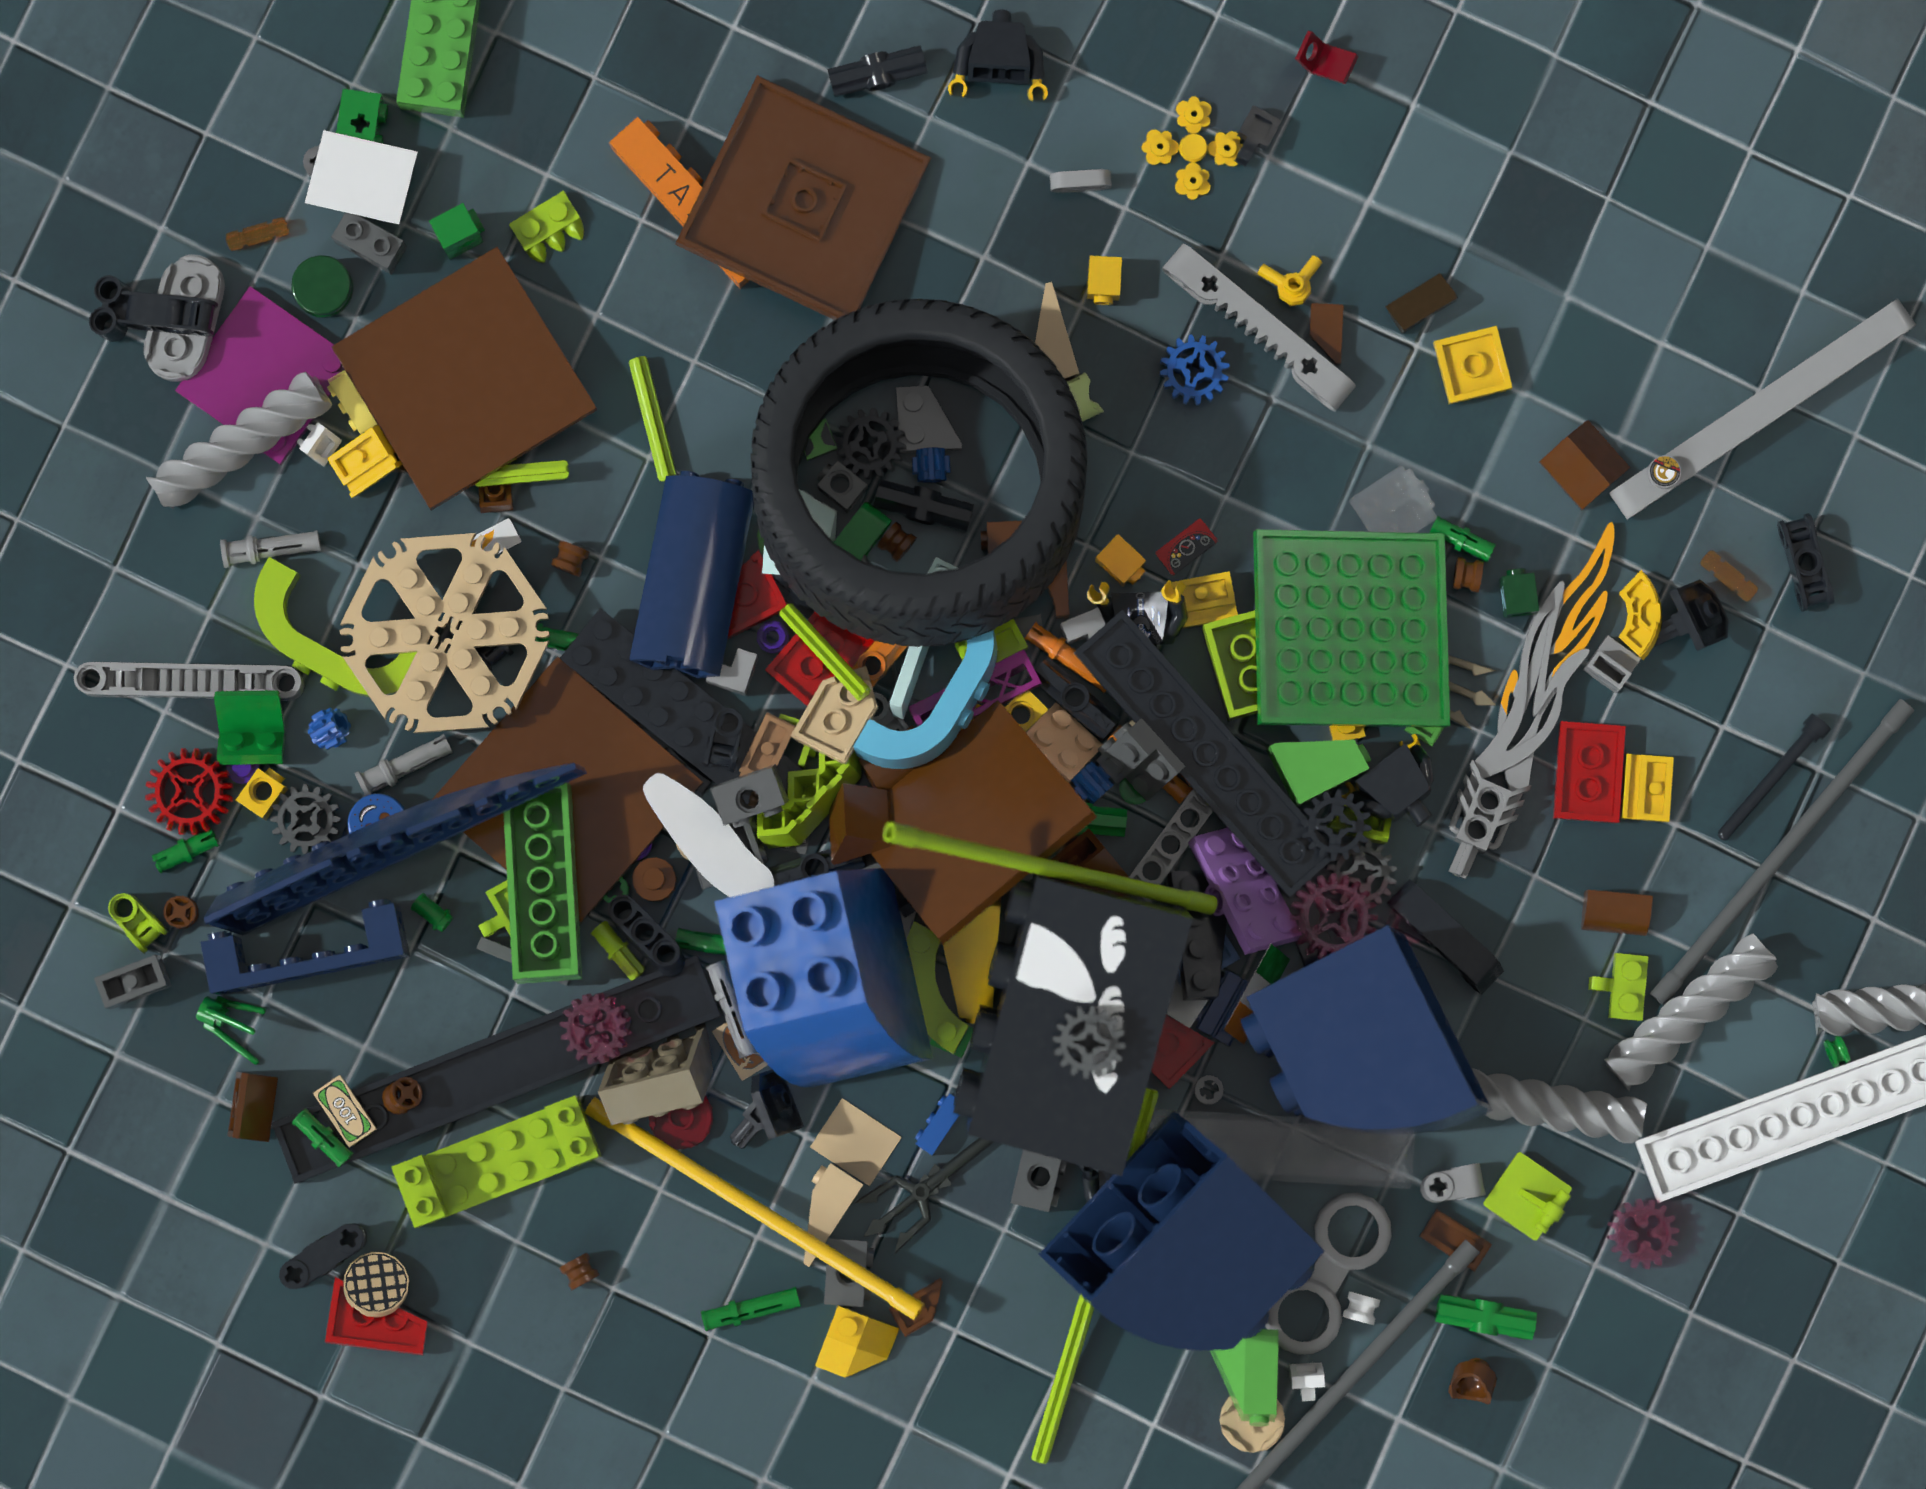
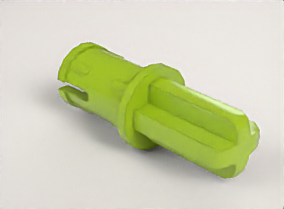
M607 921L599 924L591 932V935L595 937L609 954L607 958L609 960L613 959L630 980H635L644 973L645 967L628 948L629 943L627 941L623 942Z

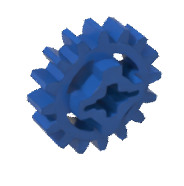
M1191 334L1188 337V343L1184 344L1178 338L1176 339V349L1170 346L1166 348L1170 358H1161L1160 363L1166 366L1167 369L1161 370L1159 376L1168 378L1163 384V388L1169 389L1172 387L1174 389L1171 396L1173 399L1180 394L1183 396V404L1186 405L1190 398H1194L1195 404L1198 406L1201 403V397L1205 396L1209 402L1213 400L1212 391L1219 394L1222 393L1223 388L1218 383L1228 381L1229 377L1222 374V371L1228 370L1230 366L1229 363H1221L1226 353L1225 351L1218 353L1215 351L1216 341L1207 345L1205 344L1206 336L1202 335L1200 341L1195 342ZM1194 349V353L1185 359L1177 358L1181 353ZM1205 353L1212 358L1216 369L1208 365L1204 358ZM1199 357L1198 368L1203 373H1197L1193 382L1190 383V370L1186 369V367L1191 368L1196 358ZM1173 371L1181 375L1185 382L1184 387L1178 384ZM1204 381L1212 382L1208 387L1194 391L1196 385Z

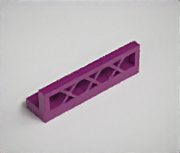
M1024 649L995 663L988 684H990V687L996 684L1001 685L1000 695L992 701L983 699L980 703L984 705L976 708V702L972 709L974 712L972 720L995 701L999 700L1003 705L1015 697L1042 685ZM1026 669L1032 681L1022 686L1008 683L1010 677ZM1006 688L1013 689L1005 694ZM945 689L908 707L917 727L929 718Z

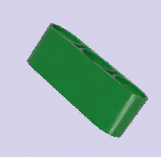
M866 501L834 543L861 560L876 545L892 523V520Z

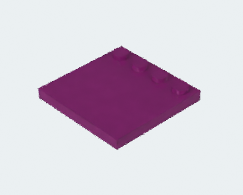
M250 286L212 338L208 357L202 369L193 377L181 381L175 391L221 424L235 425L239 414L243 410L250 407H262L266 396L274 390H289L293 378L303 372H307L312 377L315 375L330 399L332 395L327 388L330 385L328 379L345 369L331 347L334 344ZM315 418L308 419L297 432L288 436H282L271 449L263 453L282 466L297 445V440L302 438L308 429L306 427L312 424Z

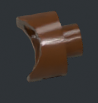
M657 857L647 858L640 862L632 876L633 886L637 894L651 902H659L669 898L677 885V876L673 867L667 861Z
M1472 1358L1469 1361L1460 1362L1455 1366L1448 1390L1449 1394L1453 1399L1475 1400L1489 1405L1497 1383V1376L1483 1359Z

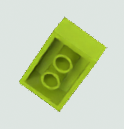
M1255 610L1204 624L1202 631L1227 721L1257 714Z

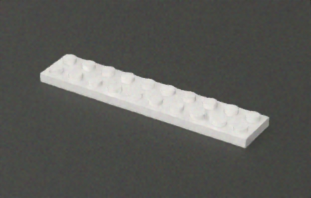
M1926 1035L1637 1140L1635 1144L1657 1203L1926 1105Z

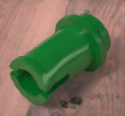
M422 893L411 906L412 911H415L433 925L432 929L434 931L438 929L440 932H443L454 918L450 915L449 909L444 910L427 897L425 893Z

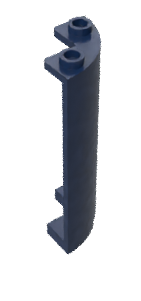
M681 471L680 475L666 476L629 660L651 670L675 668L696 678L720 676L754 506L753 491L745 488L742 481L736 479L721 481L704 478L691 471Z

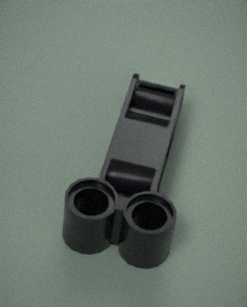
M105 275L99 278L95 284L94 294L102 302V307H98L91 313L89 326L94 333L107 341L117 342L123 339L128 329L196 336L214 335L211 327L214 308L218 307V303L215 301L194 297L132 292L127 284L112 275ZM118 287L115 297L109 299L111 290ZM113 318L111 327L104 330L107 320Z

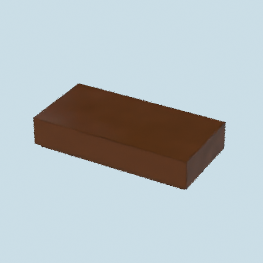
M1438 1209L1434 1211L1419 1237L1449 1256L1466 1239L1480 1252L1467 1266L1473 1272L1476 1271L1492 1246L1491 1243Z

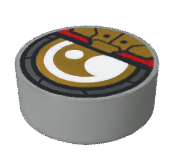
M1659 456L1648 467V479L1657 488H1670L1680 479V464L1671 456Z

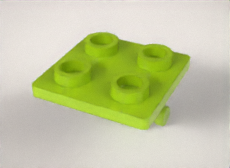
M1518 1152L1484 1200L1483 1205L1523 1234L1536 1241L1542 1233L1546 1234L1549 1227L1554 1222H1559L1565 1213L1563 1208L1571 1198L1569 1193L1572 1188L1522 1152Z

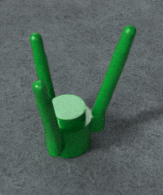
M219 995L216 999L206 996L197 1011L196 1019L204 1023V1029L214 1033L243 1057L247 1058L254 1065H258L259 1060L217 1026L222 1027L227 1023L241 1031L254 1035L255 1029L229 1017L230 1010L226 1007L265 1014L266 1009L231 1001Z

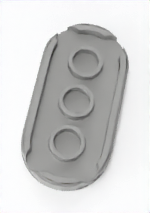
M183 256L179 258L181 260L170 264L166 268L157 294L203 298L217 302L218 307L214 308L211 330L214 332L225 291L223 274L217 265L203 256ZM147 331L144 343V356L149 367L156 375L168 381H184L196 375L204 366L213 336Z

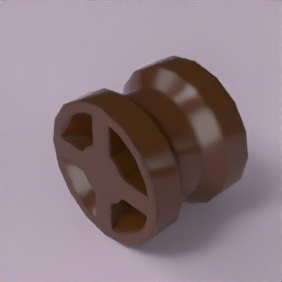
M896 521L879 541L877 547L882 551L887 550L891 553L892 559L895 562H899L917 537L912 533H905L902 530V525Z
M560 541L558 545L559 554L556 558H553L551 566L581 577L583 572L582 563L588 559L590 552L571 543Z
M1457 557L1452 589L1459 590L1462 587H1466L1471 592L1478 593L1482 580L1484 561L1467 562L1465 558Z
M175 896L166 902L164 917L171 926L187 929L197 922L199 908L192 899L185 896Z
M402 1077L384 1089L382 1100L388 1111L400 1115L416 1107L422 1100L423 1092L416 1080L410 1077Z
M588 1252L559 1267L561 1273L567 1275L571 1291L600 1275L598 1270L590 1265Z

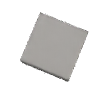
M1096 608L1062 622L1060 628L1066 643L1070 645L1085 638L1087 640L1090 639L1105 625L1099 608Z
M1607 636L1585 665L1583 671L1616 693L1621 690L1641 658L1610 636Z
M738 648L732 667L722 664L720 676L706 677L707 684L746 696L759 659L758 655Z

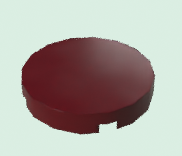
M707 1096L704 1097L703 1103H700L695 1108L671 1110L660 1117L649 1116V1126L655 1137L678 1150L692 1148L703 1142L710 1133L714 1121L713 1108Z

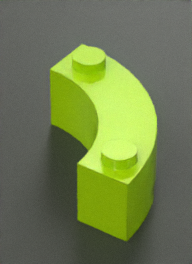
M914 921L906 941L927 1033L943 1049L954 1055L969 1025L953 1014L940 995L936 982L935 965L941 942L931 930Z

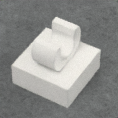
M318 422L315 426L309 424L306 428L311 432L305 441L300 438L297 440V443L300 445L299 449L325 467L328 462L327 458L334 454L343 440Z
M1322 1362L1289 1364L1292 1389H1300L1302 1401H1315V1388L1325 1387Z

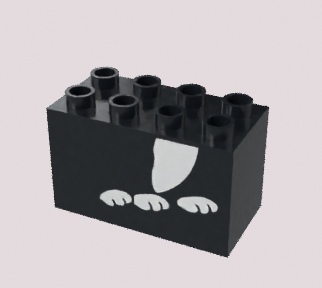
M1033 873L1031 882L1021 880L1011 888L1004 916H1006L1005 921L1019 925L1014 945L997 941L987 979H989V986L1000 988L1002 991L997 1009L981 1004L979 1006L970 1043H972L970 1049L984 1053L979 1072L967 1068L962 1069L953 1101V1113L967 1117V1135L1122 1176L1193 919L1188 910L1183 907ZM1094 1005L1096 1014L1100 1015L1102 1010L1107 1009V1020L1114 1017L1118 1019V1023L1114 1028L1115 1030H1124L1125 1034L1118 1037V1041L1124 1042L1126 1047L1117 1049V1053L1122 1056V1060L1116 1061L1113 1059L1111 1061L1114 1069L1112 1072L1104 1067L1101 1069L1102 1077L1098 1078L1095 1071H1090L1088 1079H1084L1083 1070H1078L1075 1075H1072L1070 1073L1072 1067L1070 1063L1064 1067L1060 1065L1064 1055H1055L1054 1049L1060 1047L1061 1043L1053 1041V1036L1062 1034L1056 1025L1057 1023L1067 1024L1068 1021L1065 1017L1067 1012L1075 1017L1077 1016V1007L1080 1006L1084 1013H1088L1090 1006ZM1085 1020L1074 1025L1069 1033L1080 1031L1084 1027ZM1097 1022V1030L1101 1035L1111 1037L1109 1030L1102 1023ZM1087 1034V1038L1081 1039L1079 1043H1083L1086 1050H1091L1092 1045L1098 1044L1099 1041L1094 1040L1093 1034ZM1067 1047L1071 1056L1081 1062L1080 1052L1076 1048ZM1101 1051L1094 1057V1063L1104 1059L1109 1051Z

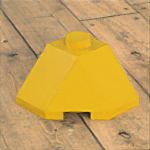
M838 1305L815 1366L846 1378L885 1361L889 1357L899 1328Z

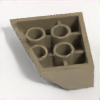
M706 1023L695 1027V1035L680 1040L679 1035L676 1034L668 1037L667 1041L661 1044L658 1049L652 1050L651 1047L645 1046L609 1061L598 1094L611 1125L619 1123L631 1124L643 1117L651 1115L660 1117L671 1110L680 1108L692 1109L703 1103L713 1074Z

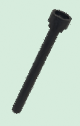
M1813 713L1808 716L1803 722L1802 735L1719 829L1718 838L1725 841L1732 836L1812 742L1816 743L1819 739L1823 740L1827 736L1831 728Z

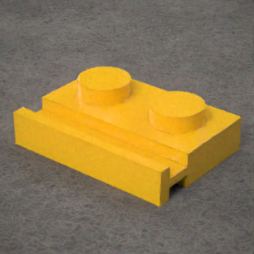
M379 425L371 427L327 458L344 486L347 485L351 498L358 496L403 465L401 461H397L393 454L395 451Z
M1230 571L1180 580L1186 585L1182 595L1185 598L1188 620L1183 629L1238 615ZM1180 581L1171 582V586L1175 589Z
M1625 754L1621 819L1669 822L1674 757Z

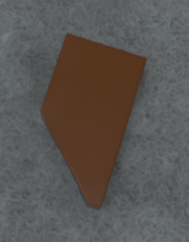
M1311 303L1309 337L1328 355L1335 365H1340L1344 305Z

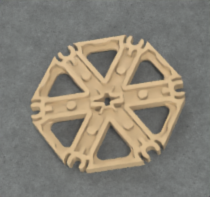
M476 533L402 538L400 540L405 544L407 551L403 552L401 546L397 542H393L392 545L396 549V556L392 559L386 558L382 551L378 552L379 559L385 565L380 567L375 558H372L340 624L341 626L347 624L354 625L353 629L343 628L340 630L341 635H351L353 637L352 645L341 647V651L344 653L356 652L355 655L350 657L342 656L385 720L392 708L395 710L391 713L389 722L395 724L400 715H405L408 718V723L405 726L407 731H411L415 725V720H419L418 726L413 732L414 734L490 728L486 724L483 715H487L490 722L494 725L498 724L497 719L494 717V711L497 708H504L506 713L511 715L512 709L505 703L507 699L514 704L517 710L550 641H536L537 637L544 639L550 636L549 631L541 632L536 627L539 621L549 620L548 614L538 613L534 615L535 611L547 610L505 547L503 553L496 559L495 556L500 551L499 543L496 542L491 551H484L482 544L485 537L480 535L475 542V547L471 546L474 537L477 535ZM455 548L461 552L462 561L442 600L419 567L417 557L424 550ZM496 571L507 573L524 599L523 606L517 611L474 614L493 573ZM385 579L391 582L415 619L369 622L363 618L362 610L376 582ZM442 613H445L444 616H443V618H442V620H441V622H440L439 619H440ZM453 617L450 631L454 636L452 639L446 638L437 649L440 643V635L436 631L439 627L445 628ZM462 621V624H461L459 630H457V628H458L460 622ZM430 637H433L430 645H428L427 643ZM522 644L527 649V657L514 683L510 686H502L498 683L475 648ZM417 652L399 690L393 695L384 694L366 668V661L370 656ZM448 667L472 701L473 707L471 712L465 716L434 718L429 715L427 708Z

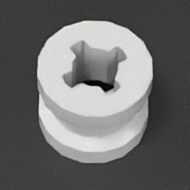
M1349 1291L1347 1298L1350 1303L1348 1308L1344 1310L1342 1317L1374 1325L1375 1317L1373 1314L1375 1308L1379 1307L1380 1300Z

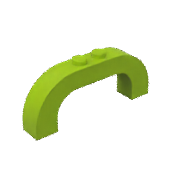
M268 557L258 576L254 592L256 618L266 638L281 653L294 660L292 667L306 675H309L311 670L322 676L320 680L322 684L335 691L341 686L354 694L369 697L342 656L294 629L288 617L287 605L289 597L301 575ZM417 652L401 653L391 663L380 668H367L384 694L393 695L399 690Z

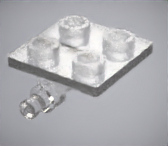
M1403 466L1397 467L1349 500V503L1369 532L1417 533L1437 518L1432 510L1435 507V503L1427 493L1429 488L1423 480L1419 481L1411 468L1406 470Z

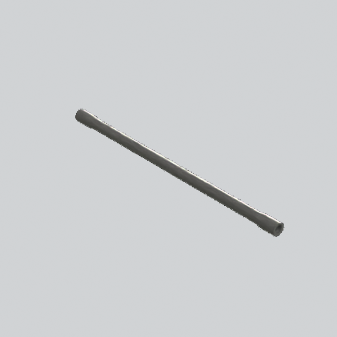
M1902 699L1896 702L1881 720L1877 729L1674 968L1667 972L1649 993L1656 1001L1664 1006L1683 985L1687 976L1889 738L1914 713V709Z
M1465 1239L1448 1257L1441 1269L1236 1489H1259L1458 1274L1462 1273L1480 1252Z

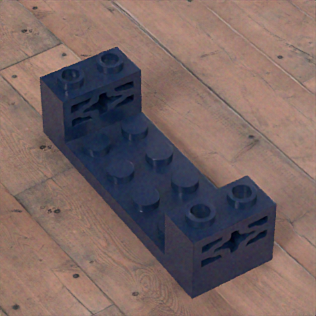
M380 899L368 902L369 908L361 909L369 948H367V945L356 944L344 947L345 953L335 955V951L326 950L312 953V960L303 961V958H299V956L279 960L280 966L272 968L271 964L267 963L247 967L242 940L239 937L233 936L232 932L221 931L208 934L209 940L200 943L210 993L224 995L408 958L410 953L401 906L392 903L391 900Z

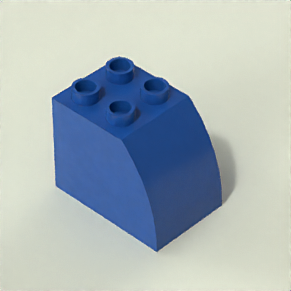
M882 868L834 871L715 901L744 1033L758 1054L780 1077L800 1087H816L933 1059L894 884Z

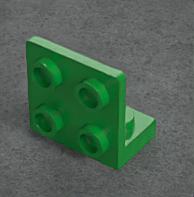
M277 690L216 691L214 701L219 728L216 756L219 765L283 764L286 734L280 692Z

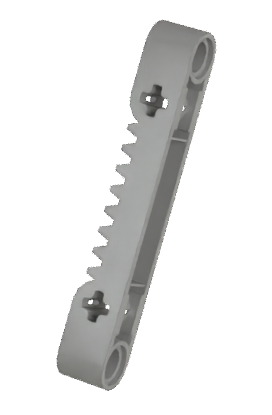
M1183 243L1162 267V270L1169 278L1198 302L1204 305L1216 303L1215 311L1226 308L1227 311L1224 318L1227 320L1235 316L1237 318L1234 325L1236 328L1245 324L1244 334L1246 336L1255 332L1254 343L1258 344L1263 340L1266 341L1264 351L1268 352L1275 349V360L1285 357L1284 367L1287 369L1292 366L1291 371L1294 380L1330 410L1336 411L1356 388L1354 382L1188 245ZM1203 281L1205 283L1214 281L1216 283L1214 287L1216 292L1213 290H1209L1207 293L1204 292ZM1310 362L1314 363L1313 371L1315 374L1309 372L1306 375L1302 372L1304 367L1302 363L1308 365Z
M87 662L80 665L74 674V683L77 689L92 697L214 699L216 691L277 690L280 692L281 701H290L300 697L305 687L304 678L297 670L289 666ZM97 671L100 675L98 685L88 688L85 684L87 674ZM285 675H292L295 679L294 687L287 692L281 691L279 688L280 679Z

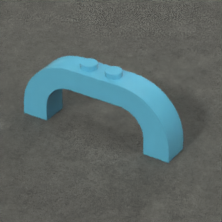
M994 630L967 640V650L961 664L931 715L923 724L911 730L896 731L869 719L853 745L856 755L880 767L907 769L923 765L942 754L954 741L960 729L967 728L974 714L972 709L977 700L981 702L989 690L990 684L988 682L992 676L997 659V642Z

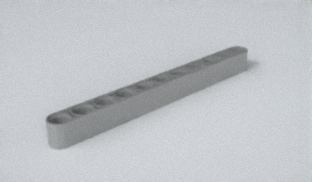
M1896 299L1665 454L1675 458L1681 467L1680 479L1674 486L1667 489L1655 487L1648 479V467L1616 487L1609 494L1626 519H1630L1916 326L1915 322L1899 299Z

